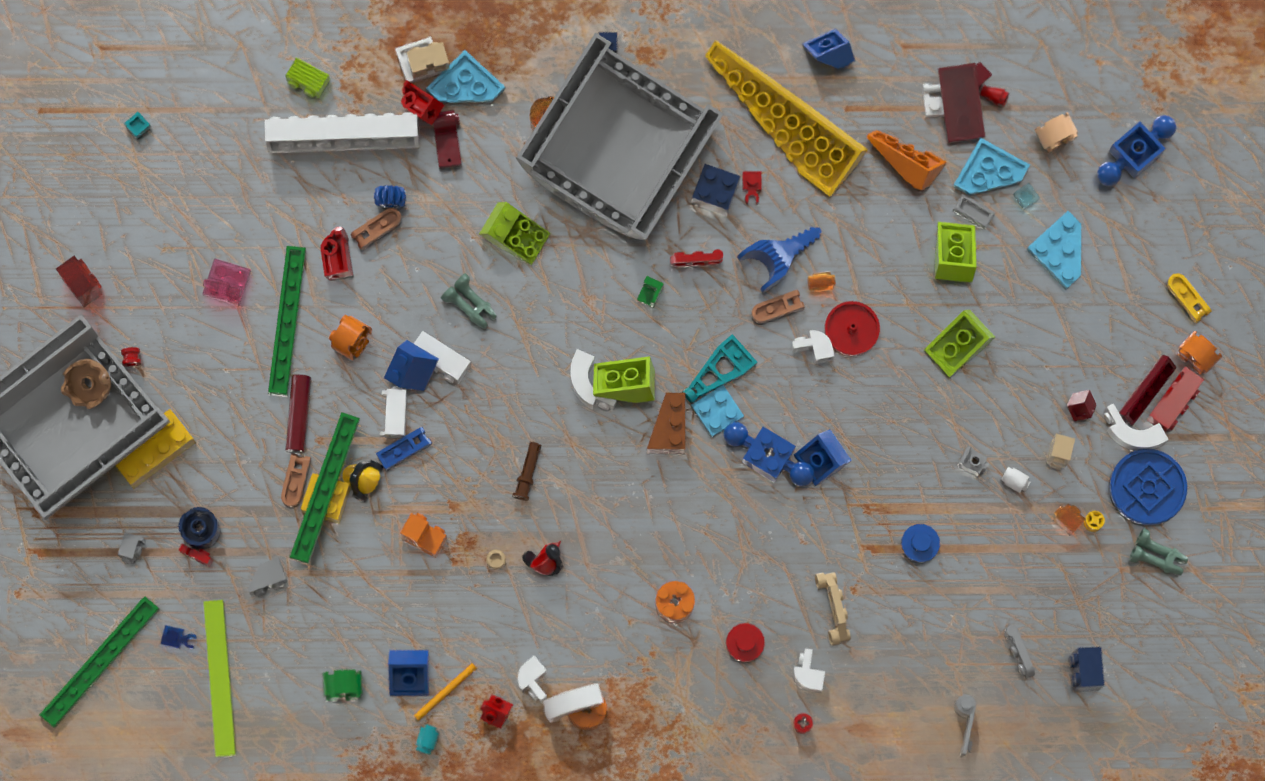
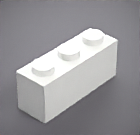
M424 331L421 332L414 342L418 347L439 358L434 373L440 372L444 375L443 378L452 384L453 382L459 384L471 367V362Z

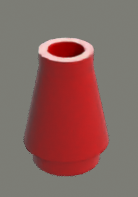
M984 85L980 95L997 106H1005L1009 92L1006 89Z

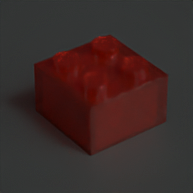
M74 255L56 268L62 280L83 308L102 295L100 291L102 286L82 259L78 260Z

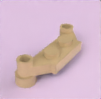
M835 572L815 574L817 589H827L836 629L828 631L831 646L851 640L849 629H846L848 614L846 608L842 606L843 593L841 589H838V585H836L837 577Z

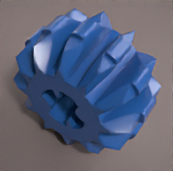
M392 185L375 188V204L382 208L403 207L406 201L404 188Z

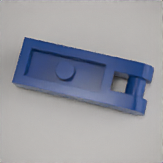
M423 427L416 429L376 453L386 471L432 445L430 438L427 439ZM415 438L420 440V443L417 445L413 441Z

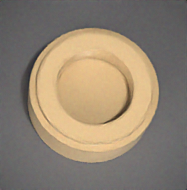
M492 550L488 553L486 561L491 569L498 570L505 565L506 557L502 551Z

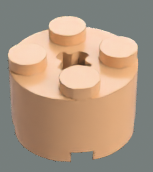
M1068 112L1065 115L1061 114L1045 122V126L1041 128L1039 126L1034 129L1044 150H1047L1048 153L1062 145L1061 142L1068 144L1078 137V131Z

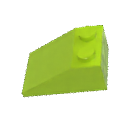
M938 222L935 249V279L972 283L977 268L975 225Z
M964 310L924 350L951 377L980 353L995 336L971 310Z
M650 356L595 363L593 395L595 397L633 403L655 401V369Z

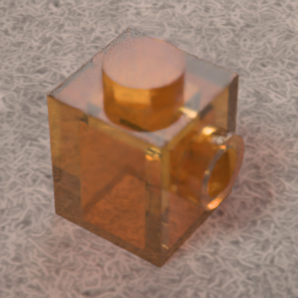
M1068 503L1065 507L1061 505L1054 513L1056 517L1053 521L1071 536L1085 521V518L1080 514L1081 511L1075 505L1071 506Z

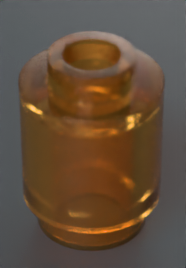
M830 271L812 273L811 276H807L809 291L832 290L833 286L836 285L835 275L831 274Z

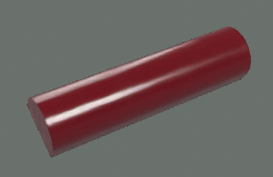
M1161 355L1120 409L1119 414L1126 424L1130 426L1135 424L1177 368L1169 356Z
M292 375L285 452L305 453L311 377L307 375Z

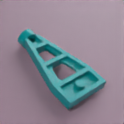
M732 334L715 349L690 386L682 393H685V398L690 403H693L699 397L742 377L758 362ZM721 357H726L733 364L734 369L727 374H720L715 367L716 363ZM708 371H711L718 380L706 386L701 379Z

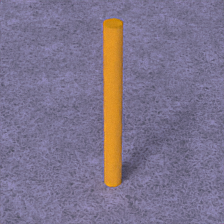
M471 663L413 716L420 721L477 669L476 666Z

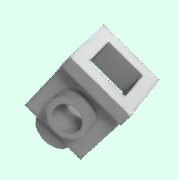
M967 446L957 467L978 477L980 472L985 473L989 465L986 462L988 457ZM972 459L978 460V464H973Z
M124 533L118 552L122 562L128 564L136 562V558H139L142 553V546L140 545L146 542L143 537Z

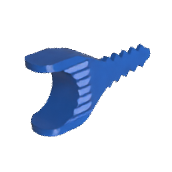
M810 227L809 231L804 230V234L799 232L798 236H792L791 239L787 238L786 241L759 240L744 249L737 256V259L739 261L746 259L759 260L767 267L769 281L760 288L761 292L765 293L776 286L787 275L794 256L798 255L799 251H804V247H809V243H814L815 239H819L822 231L819 227Z

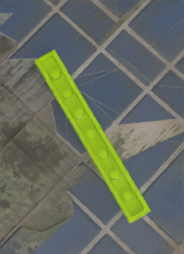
M224 600L203 601L216 758L236 756Z

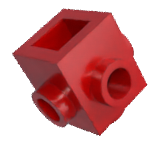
M492 694L488 701L484 700L480 711H482L480 719L501 729L510 714L513 704Z

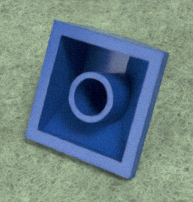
M833 29L803 43V47L817 61L835 68H844L849 66L850 63L855 62L850 42L837 29Z

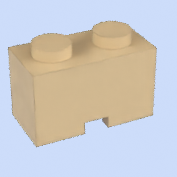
M432 42L426 47H414L407 52L413 79L428 75L427 71L434 70L436 73L450 69L443 42Z
M1056 434L1050 443L1046 464H1049L1054 469L1060 470L1065 468L1071 459L1075 438Z

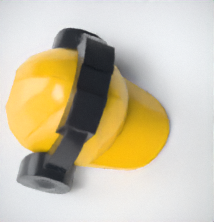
M370 460V462L364 461L349 465L343 470V480L350 484L354 498L361 502H366L367 497L364 494L371 493L380 480L379 471H382L383 466L378 462Z

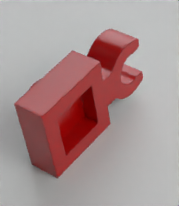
M743 171L742 192H748L745 196V204H748L750 197H754L756 200L755 204H758L759 195L756 192H761L762 190L761 171Z
M181 544L178 550L180 553L207 567H210L213 562L211 557H209L210 553L203 549L197 551Z

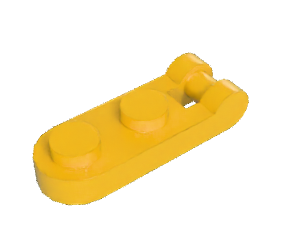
M1175 273L1169 277L1167 281L1168 289L1187 311L1194 323H1198L1201 317L1207 316L1212 312L1185 276ZM1195 305L1200 307L1198 311L1193 308Z

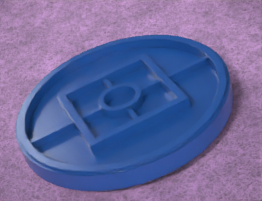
M1155 449L1133 451L1118 462L1111 474L1109 485L1111 499L1117 510L1134 523L1146 526L1162 524L1172 519L1185 503L1187 496L1185 473L1174 458L1162 451Z

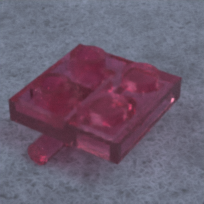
M214 258L208 279H205L203 282V286H205L202 293L203 296L240 306L251 269Z

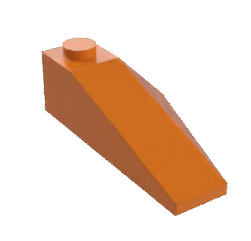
M878 130L869 133L866 137L904 180L918 190L929 187L947 163L931 152L925 150V153L915 150V146L912 144H900L897 138Z

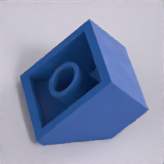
M406 340L397 347L384 379L400 388L424 391L439 358Z
M831 429L815 436L794 454L798 462H806L812 466L814 470L812 482L815 486L840 471L852 461Z
M389 650V696H429V650Z

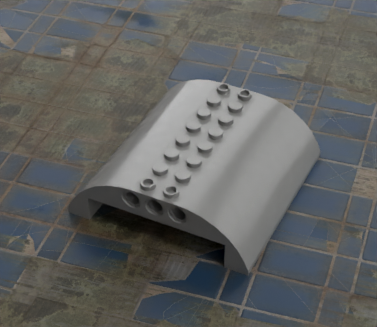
M595 33L516 159L521 167L538 183L591 218L626 236L646 240L724 114L709 104L704 109L608 49L611 42Z
M82 315L75 318L0 377V464L31 501L44 520H47L170 423L169 419L152 402ZM81 359H91L99 362L107 370L111 380V390L108 397L91 409H87L86 406H75L71 399L61 392V386L65 380L64 371L71 364ZM85 378V384L91 387L90 379Z

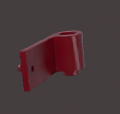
M454 110L440 112L433 123L439 169L462 166L456 125H460L459 114H455Z

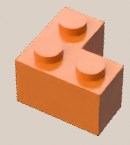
M411 513L400 532L403 541L434 558L437 557L447 539V535L444 534L445 530L438 526L434 528L429 526L427 518L420 513L416 515Z

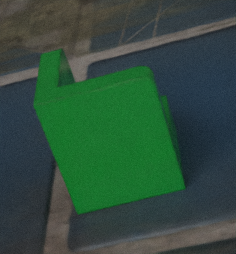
M646 276L637 300L654 308L664 288V283Z

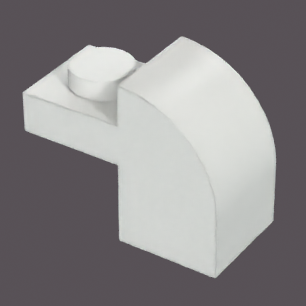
M810 330L808 339L806 337H798L795 341H792V353L811 350L814 364L829 362L834 359L832 343L828 336L820 331Z
M805 648L804 653L799 655L798 664L801 667L794 666L793 668L794 680L799 687L806 691L821 693L825 671L810 669L813 649Z
M535 655L521 666L518 673V684L522 693L529 688V695L534 701L538 699L541 703L547 698V695L536 681L543 677L547 670Z

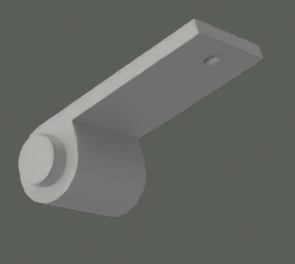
M968 694L960 696L954 704L955 712L959 716L967 718L960 756L962 757L966 755L967 750L971 753L973 741H969L976 701Z

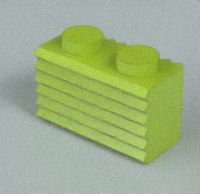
M297 57L285 75L289 86L294 89L300 88L304 90V93L311 98L314 96L320 98L330 81L329 74Z

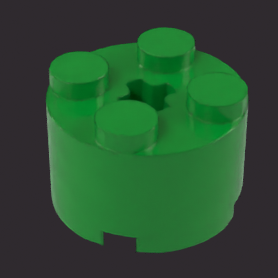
M353 669L334 670V674L330 675L328 671L322 673L323 697L326 698V702H335L341 698H345V701H356L357 698H361V695H363L361 670L358 672Z

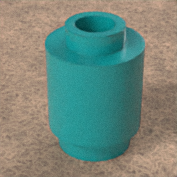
M425 724V727H420L415 744L417 746L416 751L431 755L439 736V732L436 731L437 727Z

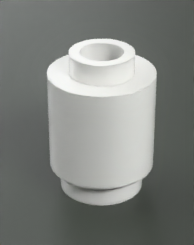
M1010 467L1007 468L1001 478L1006 486L1018 493L1022 490L1026 492L1031 483L1028 480V475Z

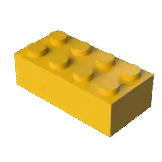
M171 409L164 413L170 423L115 465L133 489L196 443Z

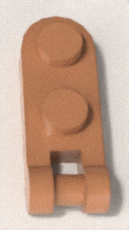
M388 208L354 230L350 235L353 240L356 239L359 243L358 247L360 250L366 249L370 244L396 228L401 222L400 212L395 208ZM367 232L369 237L364 239L362 234Z
M794 290L755 305L752 309V318L757 323H766L787 314L803 310L805 306L800 301L799 291ZM792 300L794 305L789 306L787 301Z
M291 454L281 493V499L285 506L295 507L300 503L311 457H299L298 454ZM300 464L302 465V468L297 469L295 468V465Z

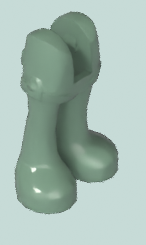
M464 273L455 282L454 287L451 286L444 292L441 299L446 303H453L470 318L471 322L485 329L488 324L479 313L482 311L491 320H494L497 315L491 308L490 303L482 300L470 288V278ZM456 290H458L467 299H469L476 306V308L473 309L467 302H465Z
M1143 528L1135 542L1136 546L1132 549L1129 561L1133 563L1139 561L1146 562L1163 569L1165 573L1181 576L1184 570L1173 564V562L1187 564L1188 558L1180 553L1178 549H1171L1150 539V531ZM1142 548L1164 556L1165 560L1145 552Z

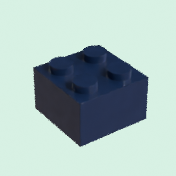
M704 164L692 196L691 204L727 216L739 185L740 176Z
M1101 647L1077 648L1072 653V656L1069 657L1070 668H1073L1074 674L1071 675V686L1075 687V692L1099 691L1105 686Z

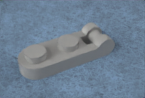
M1009 625L1004 631V636L1010 639L1012 643L1010 648L1013 656L1019 660V671L1022 676L1032 677L1035 675V671L1018 628L1015 625Z

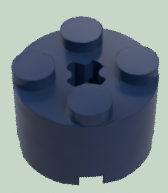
M194 507L184 513L179 520L178 528L181 537L187 545L194 549L210 548L219 538V522L215 515L206 508ZM200 525H202L203 529L197 532L196 528H199Z

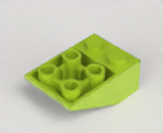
M498 202L479 235L495 246L532 265L550 232L509 203Z

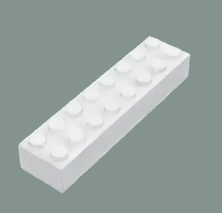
M405 112L402 115L385 113L383 116H376L375 114H365L364 116L348 114L345 117L328 115L323 118L315 115L308 116L307 118L290 116L288 119L270 117L265 119V143L269 153L419 148V124L417 114Z

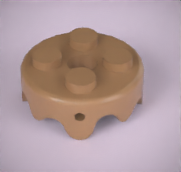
M81 359L71 364L63 373L65 380L61 386V392L63 395L68 396L75 406H86L87 409H91L102 403L110 393V376L107 370L97 361ZM85 378L90 379L91 387L85 384Z

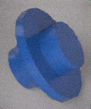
M916 524L909 527L904 532L901 540L904 554L915 562H927L933 559L940 548V538L937 532L925 524Z

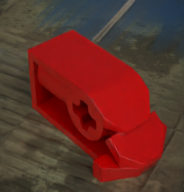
M406 80L402 88V106L432 125L445 105Z
M335 227L330 235L322 241L320 246L324 276L329 281L353 276L348 245L349 238L343 227Z

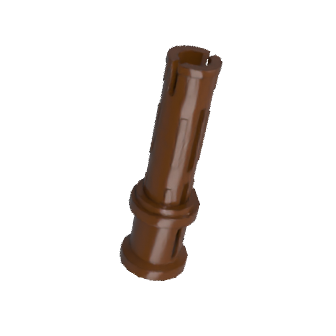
M529 443L521 475L516 480L518 482L516 491L512 494V497L518 500L529 501L530 487L534 484L532 477L542 446L539 443Z

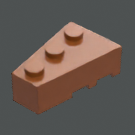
M685 393L665 394L646 454H685Z

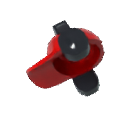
M561 540L556 543L546 544L538 556L532 551L524 552L522 555L523 562L539 574L547 576L558 574L563 568L559 550Z

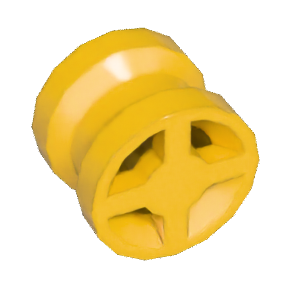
M1099 511L1089 512L1083 520L1084 527L1090 532L1099 531L1105 523L1104 515Z

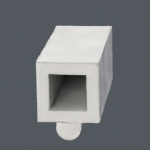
M394 386L391 389L382 390L381 395L386 396L385 432H380V437L401 439L405 436L407 391Z

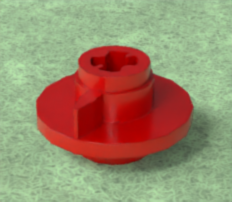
M741 623L734 626L729 631L726 639V647L729 654L741 662H750L757 659L765 646L764 635L761 630L749 623Z

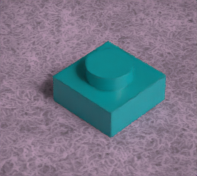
M139 112L135 113L124 123L126 128L137 139L151 128L150 123Z

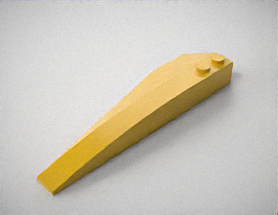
M715 40L705 57L717 72L724 77L730 88H733L738 98L745 103L764 130L771 135L776 145L783 150L789 161L796 166L797 171L831 197L856 168L868 149L768 75Z

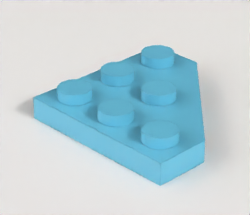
M466 50L449 65L450 69L444 70L426 88V91L441 103L493 102L505 90V86Z
M980 138L953 187L970 196L1017 184L1022 181L1030 164Z
M1069 211L1061 216L1027 248L1066 290L1081 276V223Z

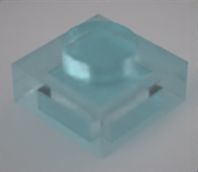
M1030 183L1013 194L1024 210L1040 199Z

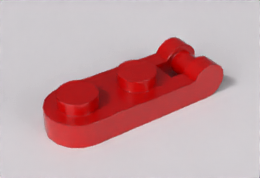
M720 249L714 250L713 253L695 251L692 254H685L684 252H676L674 256L670 257V265L672 267L720 265L723 261V252Z

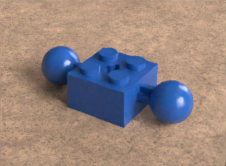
M1161 115L1154 120L1151 132L1141 122H1138L1112 144L1109 152L1116 161L1114 163H1103L1098 168L1097 177L1100 183L1105 186L1117 184L1121 178V171L1124 168L1133 178L1142 173L1165 151L1166 148L1158 139H1168L1175 134V120L1170 116Z
M732 422L726 426L724 439L729 445L734 447L744 445L749 448L742 460L744 465L774 483L782 470L790 473L791 481L797 486H807L813 481L814 470L810 464L806 462L795 464L789 460L796 448L792 443L765 427L761 428L754 439L748 435V430L742 423ZM766 452H772L773 456L766 457Z

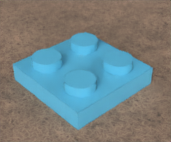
M724 385L691 404L692 409L711 437L724 431L728 424L738 422L744 418L743 413Z

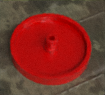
M847 301L835 306L830 311L825 321L824 332L830 339L832 347L836 352L845 356H860L870 351L876 344L880 334V323L877 315L869 306L861 302Z

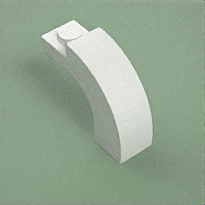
M577 349L570 369L571 384L576 396L591 409L598 403V406L604 410H614L617 400L595 397L593 395V387L589 382L588 375L595 357Z
M1114 403L1107 406L1104 410L1105 420L1108 424L1112 425L1108 428L1107 433L1116 443L1124 448L1134 451L1156 449L1169 440L1160 423L1146 430H1135L1123 421Z
M598 683L567 691L543 701L544 713L550 723L556 722L568 714L597 707L603 703Z

